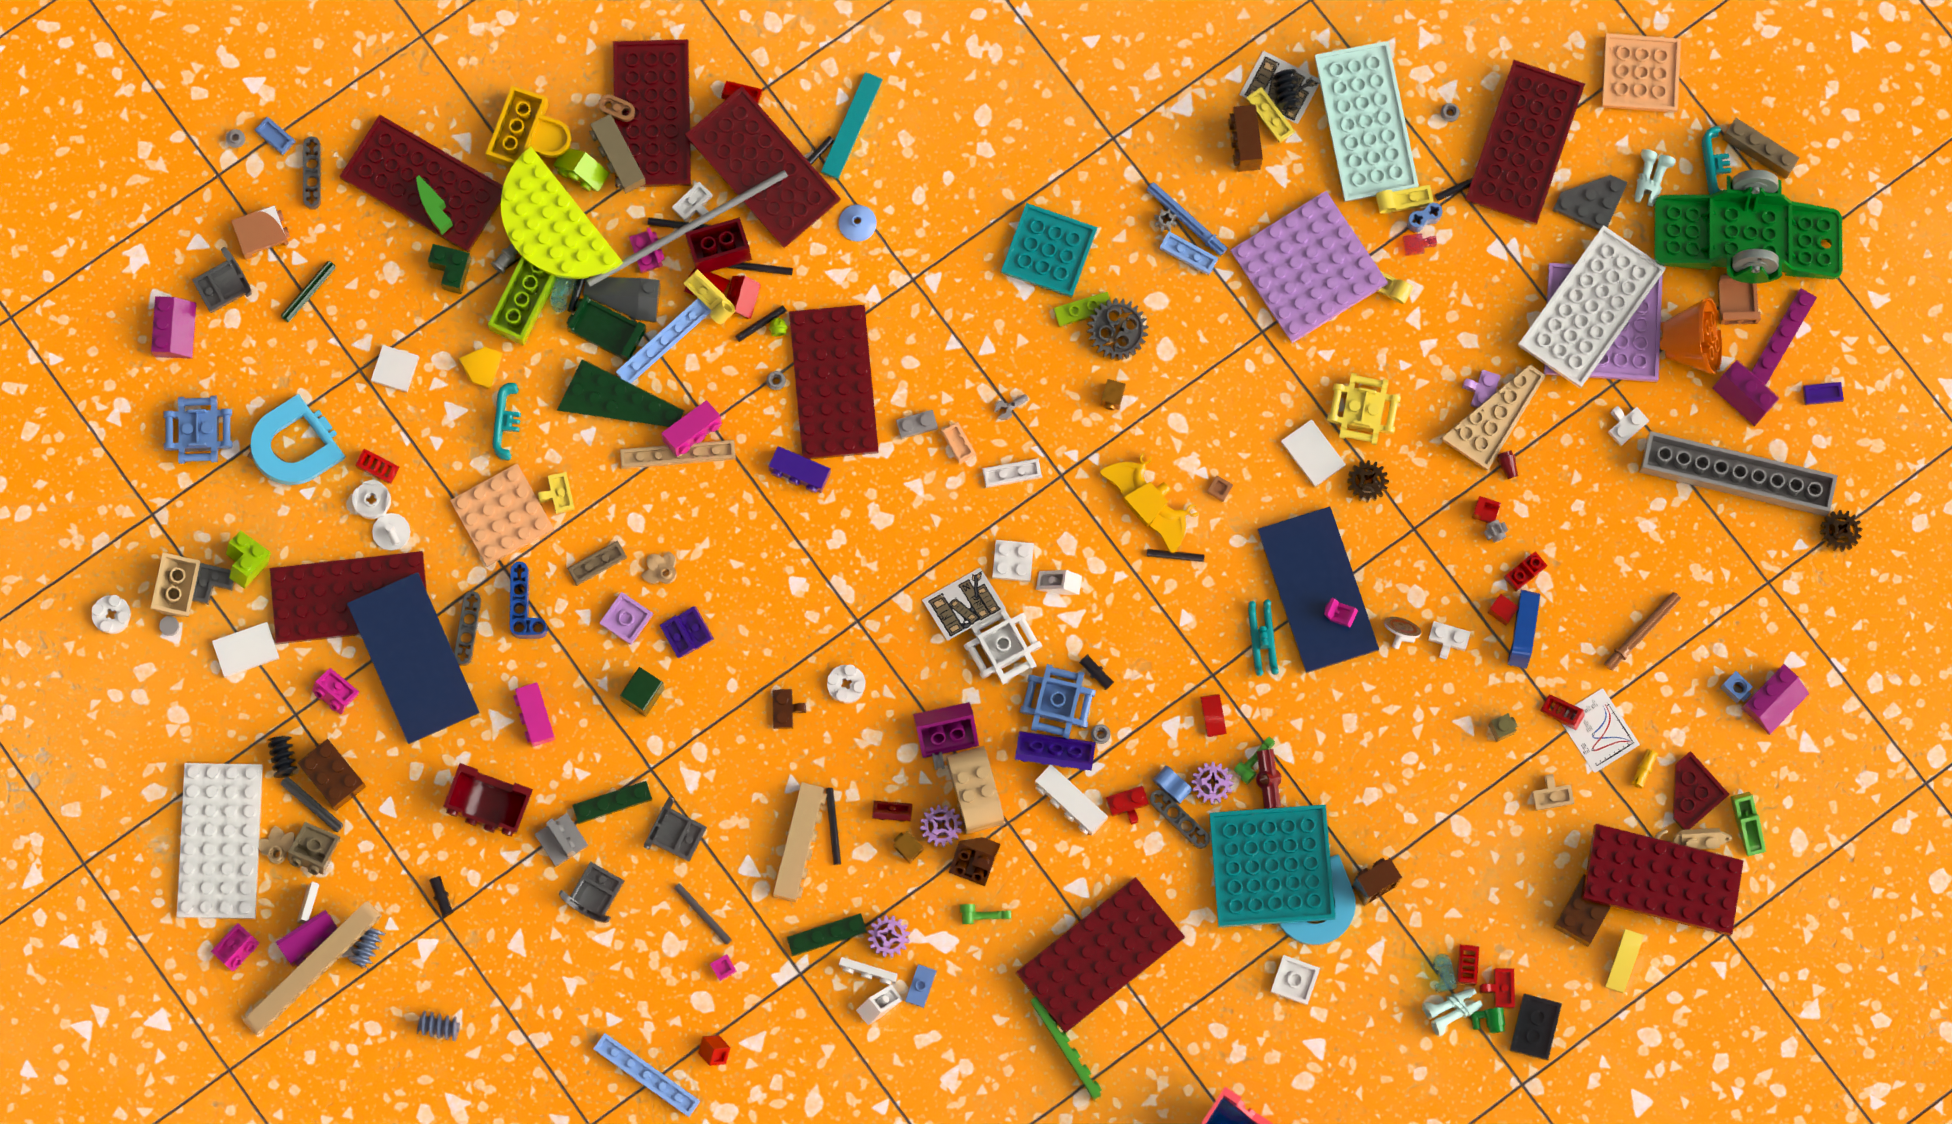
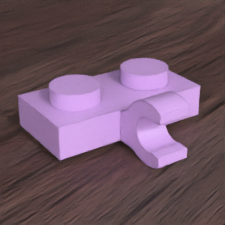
M1482 370L1478 383L1466 378L1462 388L1475 392L1471 407H1479L1495 393L1501 375Z

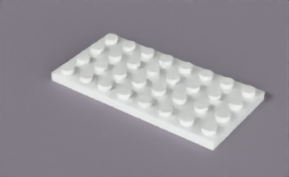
M1603 225L1518 346L1581 389L1666 268L1656 263L1654 259Z
M184 764L177 918L256 919L263 779L262 764Z

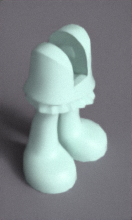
M1643 149L1641 157L1644 160L1643 173L1638 174L1639 179H1637L1635 202L1640 203L1644 190H1648L1651 193L1648 197L1647 206L1653 207L1661 193L1662 187L1660 184L1667 168L1675 165L1676 159L1668 155H1660L1652 180L1650 176L1658 154L1655 151Z
M1474 988L1452 994V996H1446L1447 1001L1439 1004H1432L1430 1002L1422 1004L1423 1011L1428 1019H1432L1451 1008L1456 1009L1445 1016L1431 1021V1026L1438 1037L1444 1035L1448 1024L1461 1017L1466 1018L1483 1006L1481 1000L1466 1007L1463 1000L1477 993Z

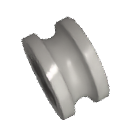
M939 752L937 755L932 753L935 770H938L939 767L945 769L942 752Z

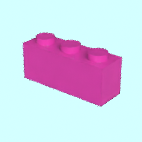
M706 400L661 433L662 440L676 457L680 454H685L695 443H700L706 435L720 428L722 424L721 416Z
M538 683L515 689L517 695L513 697L516 707L520 706L522 713H519L522 725L526 724L528 730L524 732L527 742H531L533 747L554 741V733Z

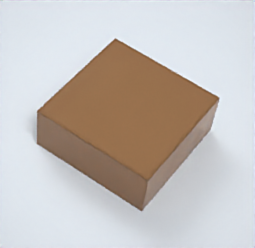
M1216 476L1207 493L1224 502L1233 484Z

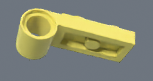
M1430 185L1394 192L1392 190H1385L1376 194L1379 212L1382 214L1423 207L1434 203Z
M698 269L683 283L711 310L710 316L716 323L723 324L735 312L734 305Z
M1381 271L1388 284L1377 292L1401 304H1405L1413 286Z

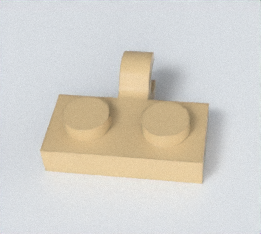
M1553 774L1544 776L1547 789L1532 791L1536 811L1575 804L1571 785L1556 787Z

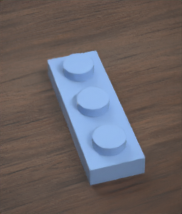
M1170 231L1159 248L1208 276L1218 261V257Z

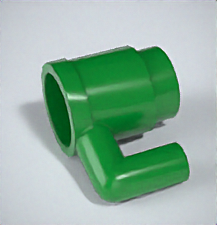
M1503 1007L1476 1011L1471 1014L1473 1030L1481 1029L1480 1019L1486 1018L1489 1033L1505 1031Z

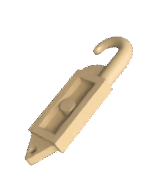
M1720 828L1689 829L1676 833L1672 843L1696 849L1720 848V845L1732 840V836L1720 831ZM1668 830L1659 831L1655 838L1660 839L1663 834L1668 833Z

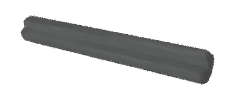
M285 777L282 780L281 785L335 832H339L342 829L343 824L289 777Z

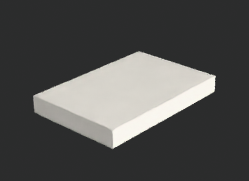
M1312 419L1281 441L1282 445L1314 487L1346 466Z
M267 622L212 641L225 678L280 659Z

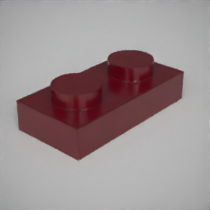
M874 801L872 818L911 821L913 804Z

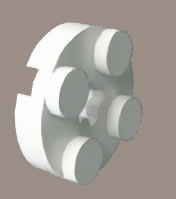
M368 480L354 490L352 503L359 515L367 519H376L386 515L391 505V495L387 487L381 482ZM371 495H374V498L377 499L373 504L367 501V498H371Z
M108 595L100 598L93 605L92 620L100 631L117 634L127 628L131 617V609L124 599L117 595ZM108 611H116V614H114V619L106 617V615H108Z
M851 664L840 665L833 669L827 681L830 696L834 700L845 704L859 700L863 695L866 685L863 673ZM846 679L852 682L849 689L841 686L843 680Z

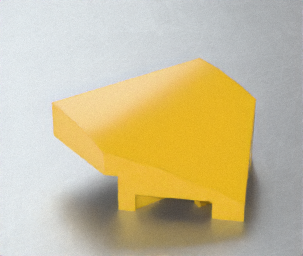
M483 347L458 360L465 370L468 381L470 380L474 384L490 389L503 353Z

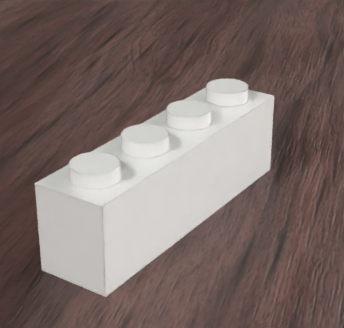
M1049 765L1035 780V789L1044 796L1046 794L1051 798L1050 803L1054 807L1063 809L1067 819L1071 822L1075 820L1079 824L1078 828L1085 835L1089 833L1092 836L1108 819V816L1053 765Z

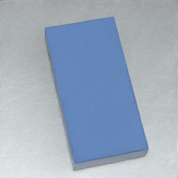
M268 116L255 129L258 135L282 155L296 142Z

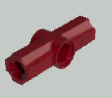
M1274 750L1257 751L1259 773L1256 776V782L1262 788L1264 809L1281 807L1278 785L1281 783L1282 777L1280 772L1276 770Z

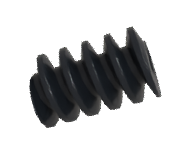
M1295 69L1282 70L1273 75V79L1276 81L1274 82V87L1277 88L1275 89V94L1278 95L1276 101L1279 102L1277 104L1279 110L1292 111L1301 107L1300 105H1295V103L1300 101L1299 98H1294L1295 95L1299 94V91L1293 90L1298 87V84L1292 83V81L1297 80L1296 76H1291V74L1296 73Z
M277 736L268 739V741H271L268 747L272 749L269 753L271 756H274L271 758V762L275 764L272 766V769L277 771L273 774L274 778L290 777L294 775L292 771L297 769V766H291L296 759H292L290 756L295 753L294 751H288L289 748L293 747V744L287 743V741L292 739L291 736Z

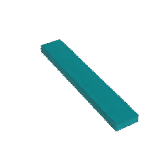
M865 72L821 170L822 174L839 180L882 84V78Z

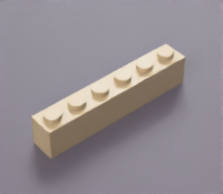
M801 783L773 892V897L796 903L797 898L801 899L804 887H801L802 879L806 880L808 868H805L807 860L811 861L813 850L810 847L811 843L816 841L818 831H815L816 823L820 824L823 813L819 812L821 804L825 805L827 794L824 793V787Z

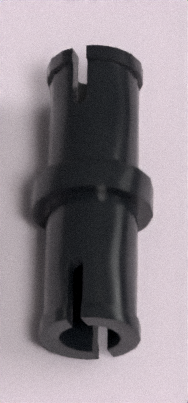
M1088 654L1079 662L1091 674L1090 677L1092 679L1095 678L1105 690L1114 683L1103 671L1104 668L1102 666L1099 667Z
M441 876L430 879L429 882L435 895L433 898L438 903L441 916L444 917L454 913L448 899L449 893L445 891Z

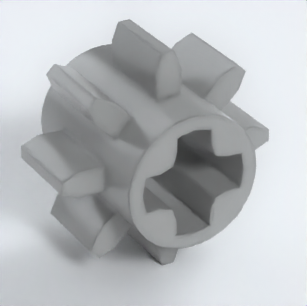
M1160 209V215H1155L1154 217L1155 220H1158L1154 226H1159L1161 233L1164 230L1171 232V227L1177 226V223L1173 221L1177 215H1172L1170 213L1171 209L1168 212ZM1165 218L1168 219L1166 224L1163 223V220H1165Z
M1495 520L1486 525L1487 530L1484 531L1487 540L1492 539L1493 543H1496L1507 537L1505 533L1508 532V528L1505 522L1500 524L1499 520Z

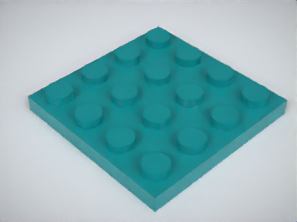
M1026 203L1001 274L1072 298L1098 227Z

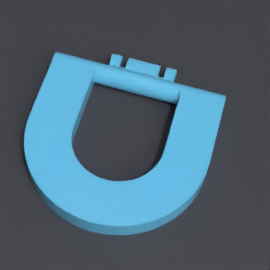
M299 394L264 415L256 424L251 436L250 450L256 467L264 476L280 484L298 485L309 482L343 461L346 456L332 439L337 433L335 430L329 433L333 427L324 416L318 419L322 415L321 411L317 410L313 413ZM305 417L325 446L296 463L280 460L275 456L271 448L273 437L292 423Z
M1339 854L1330 857L1335 920H1326L1318 924L1308 922L1279 923L1281 929L1293 940L1306 945H1323L1339 938L1350 926L1356 907L1355 895Z

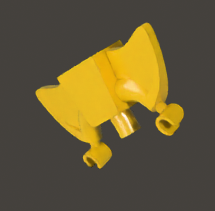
M1145 453L1140 455V464L1120 462L1103 468L1100 474L1119 488L1124 497L1123 502L1147 528L1151 527L1162 536L1170 553H1175L1185 535V516H1198V512L1190 513V510L1197 506L1189 505L1186 510H1173L1167 506L1168 501L1164 496L1171 491L1170 487L1163 482L1156 488L1151 482L1147 483L1144 479L1145 465L1152 460L1150 456L1149 460L1144 462L1142 457Z

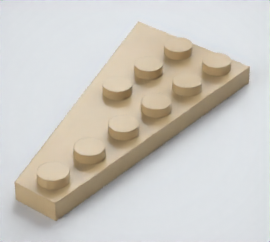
M1528 365L1440 439L1484 470H1488L1546 375L1532 365Z

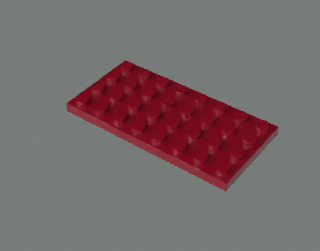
M688 39L613 41L614 96L631 103L635 109V116L631 121L623 122L615 118L614 121L645 178L646 184L640 187L691 186L690 141L685 136L690 131ZM623 111L622 114L628 115L629 111Z
M1513 60L1465 201L1537 225L1585 83Z
M743 86L685 134L687 139L737 196L779 172L786 171L788 177L743 201L784 249L841 201L837 193Z
M380 114L339 176L343 181L468 253L501 203L503 185ZM417 176H420L445 202L446 208L442 211L451 219L453 226L443 235L434 227L423 207L417 187Z
M865 305L789 311L802 456L811 460L879 453Z
M423 551L270 568L276 644L361 635L347 603L417 572L427 591Z
M1595 824L1582 899L1731 936L1733 934L1744 860Z
M1135 877L1020 968L1016 975L1066 1034L1181 942L1185 936Z

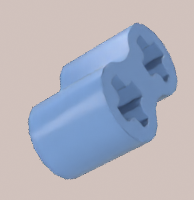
M1430 203L1423 211L1411 213L1407 223L1409 230L1417 233L1424 226L1439 222L1443 211L1442 207L1438 203ZM1430 211H1432L1433 213L1436 212V216L1434 214L1430 215ZM1413 220L1420 221V224L1417 222L1413 223Z
M1166 765L1153 778V782L1178 804L1193 790L1187 782Z

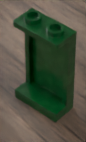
M587 295L583 299L580 298L578 300L575 314H571L566 323L570 333L625 361L632 357L647 330L645 324L641 322L636 323L591 300Z

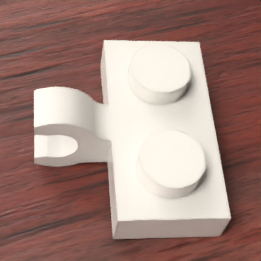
M698 182L672 206V209L685 222L696 212L701 217L709 212L703 205L713 197L712 193Z
M1616 406L1610 414L1619 423L1608 433L1622 446L1650 420L1638 407L1625 416L1621 408Z
M1434 621L1428 641L1443 645L1439 658L1447 660L1450 647L1461 651L1466 650L1471 632Z

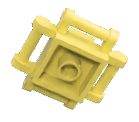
M1351 372L1349 386L1338 383L1333 384L1334 395L1327 421L1341 424L1339 438L1345 439L1347 437L1377 445L1379 432L1394 434L1395 416L1401 396L1386 394L1388 379L1378 380L1357 376V373ZM1355 383L1380 387L1381 391L1379 393L1376 390L1354 387ZM1341 393L1347 394L1343 417L1337 416ZM1385 401L1390 402L1386 425H1380ZM1347 428L1372 432L1373 434L1371 435L1361 432L1347 430Z

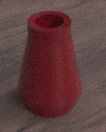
M1512 450L1498 454L1497 461L1507 479L1517 477L1516 458Z

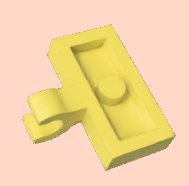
M567 472L549 475L548 481L551 490L538 493L539 502L544 503L553 499L556 514L575 510Z

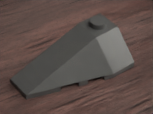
M607 277L590 287L586 281L589 278H585L583 296L587 295L591 300L615 309V311L631 316L635 320L656 322L661 289L660 280Z

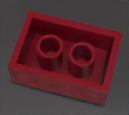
M740 217L685 233L695 270L698 269L702 274L752 260Z

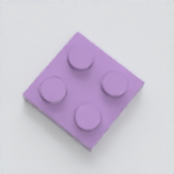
M621 592L600 621V625L632 645L653 616V613Z

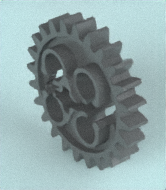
M1115 298L1113 304L1107 300L1106 306L1100 303V310L1097 308L1093 310L1096 315L1091 314L1089 316L1093 322L1087 323L1088 326L1092 327L1086 331L1092 334L1088 340H1094L1092 347H1099L1097 353L1104 351V358L1110 354L1111 360L1114 359L1115 355H1117L1118 360L1122 359V355L1128 359L1129 352L1134 356L1136 354L1135 349L1139 351L1142 349L1139 343H1146L1142 337L1148 336L1146 332H1143L1149 328L1147 325H1143L1147 318L1141 319L1140 316L1144 312L1137 313L1138 306L1132 308L1131 301L1126 305L1124 299L1118 303L1117 298ZM1122 310L1125 313H1132L1126 318V321H1132L1134 329H1128L1124 320L1119 328L1120 332L1116 334L1114 339L1116 341L1120 337L1124 338L1126 346H1120L1116 342L1113 345L1114 351L1111 346H1103L1109 341V338L1113 337L1116 331L1114 327L1121 320V318L1117 319V321L1110 320L1109 313L1113 312L1117 317L1122 314ZM1101 329H1106L1109 332V338L1102 337Z

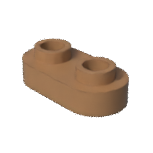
M604 95L599 100L600 111L606 115L611 114L613 118L623 122H629L635 116L634 106L625 100L613 95ZM610 103L612 107L606 108L605 105ZM623 111H629L628 115H623L622 113Z

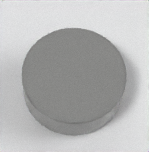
M166 616L160 621L159 628L164 635L173 636L179 631L180 625L175 617Z

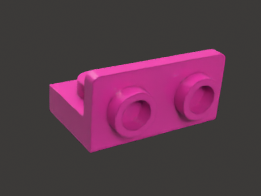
M649 227L646 232L630 236L629 239L633 251L636 253L656 242L658 237L656 232H652ZM657 249L637 260L641 273L663 267L662 260L665 259L662 249Z
M331 668L315 681L312 689L317 698L322 699L333 711L338 712L340 715L344 712L345 707L359 694L357 689Z
M237 923L211 952L231 971H235L260 943Z

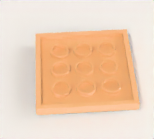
M1606 33L1602 107L1677 113L1681 39Z
M518 464L450 500L487 567L554 531V527Z

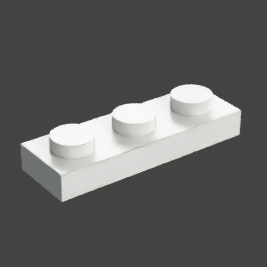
M841 957L839 967L842 968L843 972L849 974L858 972L861 973V977L872 980V977L880 979V983L886 985L896 984L897 973Z

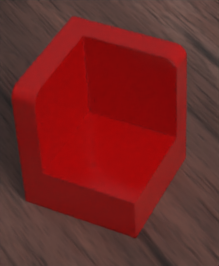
M1479 496L1472 518L1487 523L1495 521L1501 503Z
M1500 594L1490 607L1488 613L1507 626L1519 607Z
M719 1035L702 1037L698 1054L709 1066L724 1065L727 1062L731 1047Z

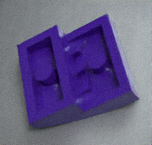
M696 606L691 607L678 616L675 615L660 625L678 658L714 640Z

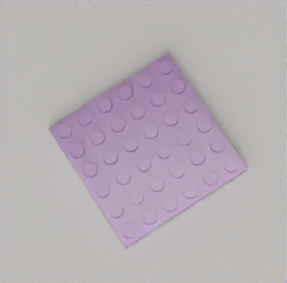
M1327 191L1230 250L1291 343L1296 342L1388 284Z
M1549 263L1547 303L1573 269L1574 264ZM1662 275L1589 378L1658 382ZM1544 364L1545 375L1561 376Z

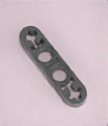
M311 136L306 138L303 143V202L308 209L314 210L321 204V144L316 137ZM311 142L317 145L313 148L314 155L311 154L310 147H308L311 145ZM309 160H316L317 166L315 168L307 167ZM312 177L317 179V184L313 187L307 185L308 179ZM310 191L313 192V196L317 200L314 201L313 204H310V202L307 201L311 199Z
M474 591L466 593L463 598L454 652L457 662L461 666L468 665L473 657L481 609L480 595ZM472 596H475V599L478 600L473 603V610H476V612L465 610L466 608L470 609V602L467 600L471 599ZM472 614L475 617L472 624L464 622L466 615ZM464 633H469L472 639L470 642L464 643L461 641V636ZM460 645L470 647V649L466 648L465 654L468 658H465L464 661H461L460 657H458V655L463 653V648H459Z
M1156 790L1151 794V805L1193 846L1203 849L1209 844L1210 838L1208 833L1162 790ZM1157 795L1159 797L1160 795H1162V801L1165 804H1167V801H1169L1171 804L1167 805L1165 810L1163 811L1161 808H1163L1164 805L1160 802L1155 803L1154 801L1156 798L1154 796ZM1169 808H1176L1178 816L1175 818L1169 817L1167 814ZM1182 822H1191L1192 829L1184 831L1181 828ZM1195 828L1198 829V831H1196V834L1198 836H1205L1204 844L1202 842L1198 844L1196 842L1197 837L1194 834L1192 838L1189 836L1194 832Z

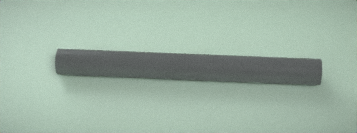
M680 883L675 886L674 889L719 938L728 945L732 939Z

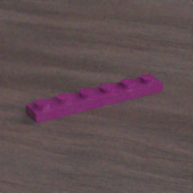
M1802 288L1798 291L1752 370V373L1764 384H1767L1817 299L1816 296Z

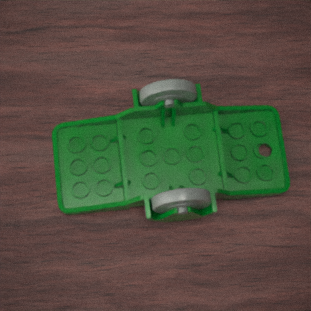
M1747 170L1735 175L1733 180L1731 176H1727V190H1721L1710 195H1661L1658 197L1654 205V259L1659 265L1708 270L1711 267L1727 268V274L1730 278L1744 283L1771 282L1780 278L1782 272H1785V276L1833 280L1839 278L1843 270L1842 216L1839 211L1833 208L1793 202L1782 194V180H1778L1775 174L1765 170ZM1826 240L1831 244V247L1824 248L1821 245V241Z

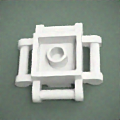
M1004 609L971 627L976 638L967 642L964 648L971 654L981 672L980 676L982 679L996 672L999 680L1004 685L1014 676L1029 668L1037 667L1030 653L1040 649L1042 644L1040 641H1037L1026 621L1027 617L1024 613L1011 619ZM1000 619L1004 620L983 633L980 632V630ZM1015 624H1020L1031 644L1027 647ZM978 644L981 645L989 659L991 667L987 668L975 648ZM1025 657L1026 662L1003 673L1002 668Z

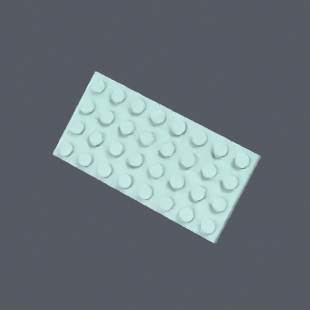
M1389 41L1316 54L1314 57L1344 202L1374 197L1378 192L1392 190L1394 192L1419 187Z

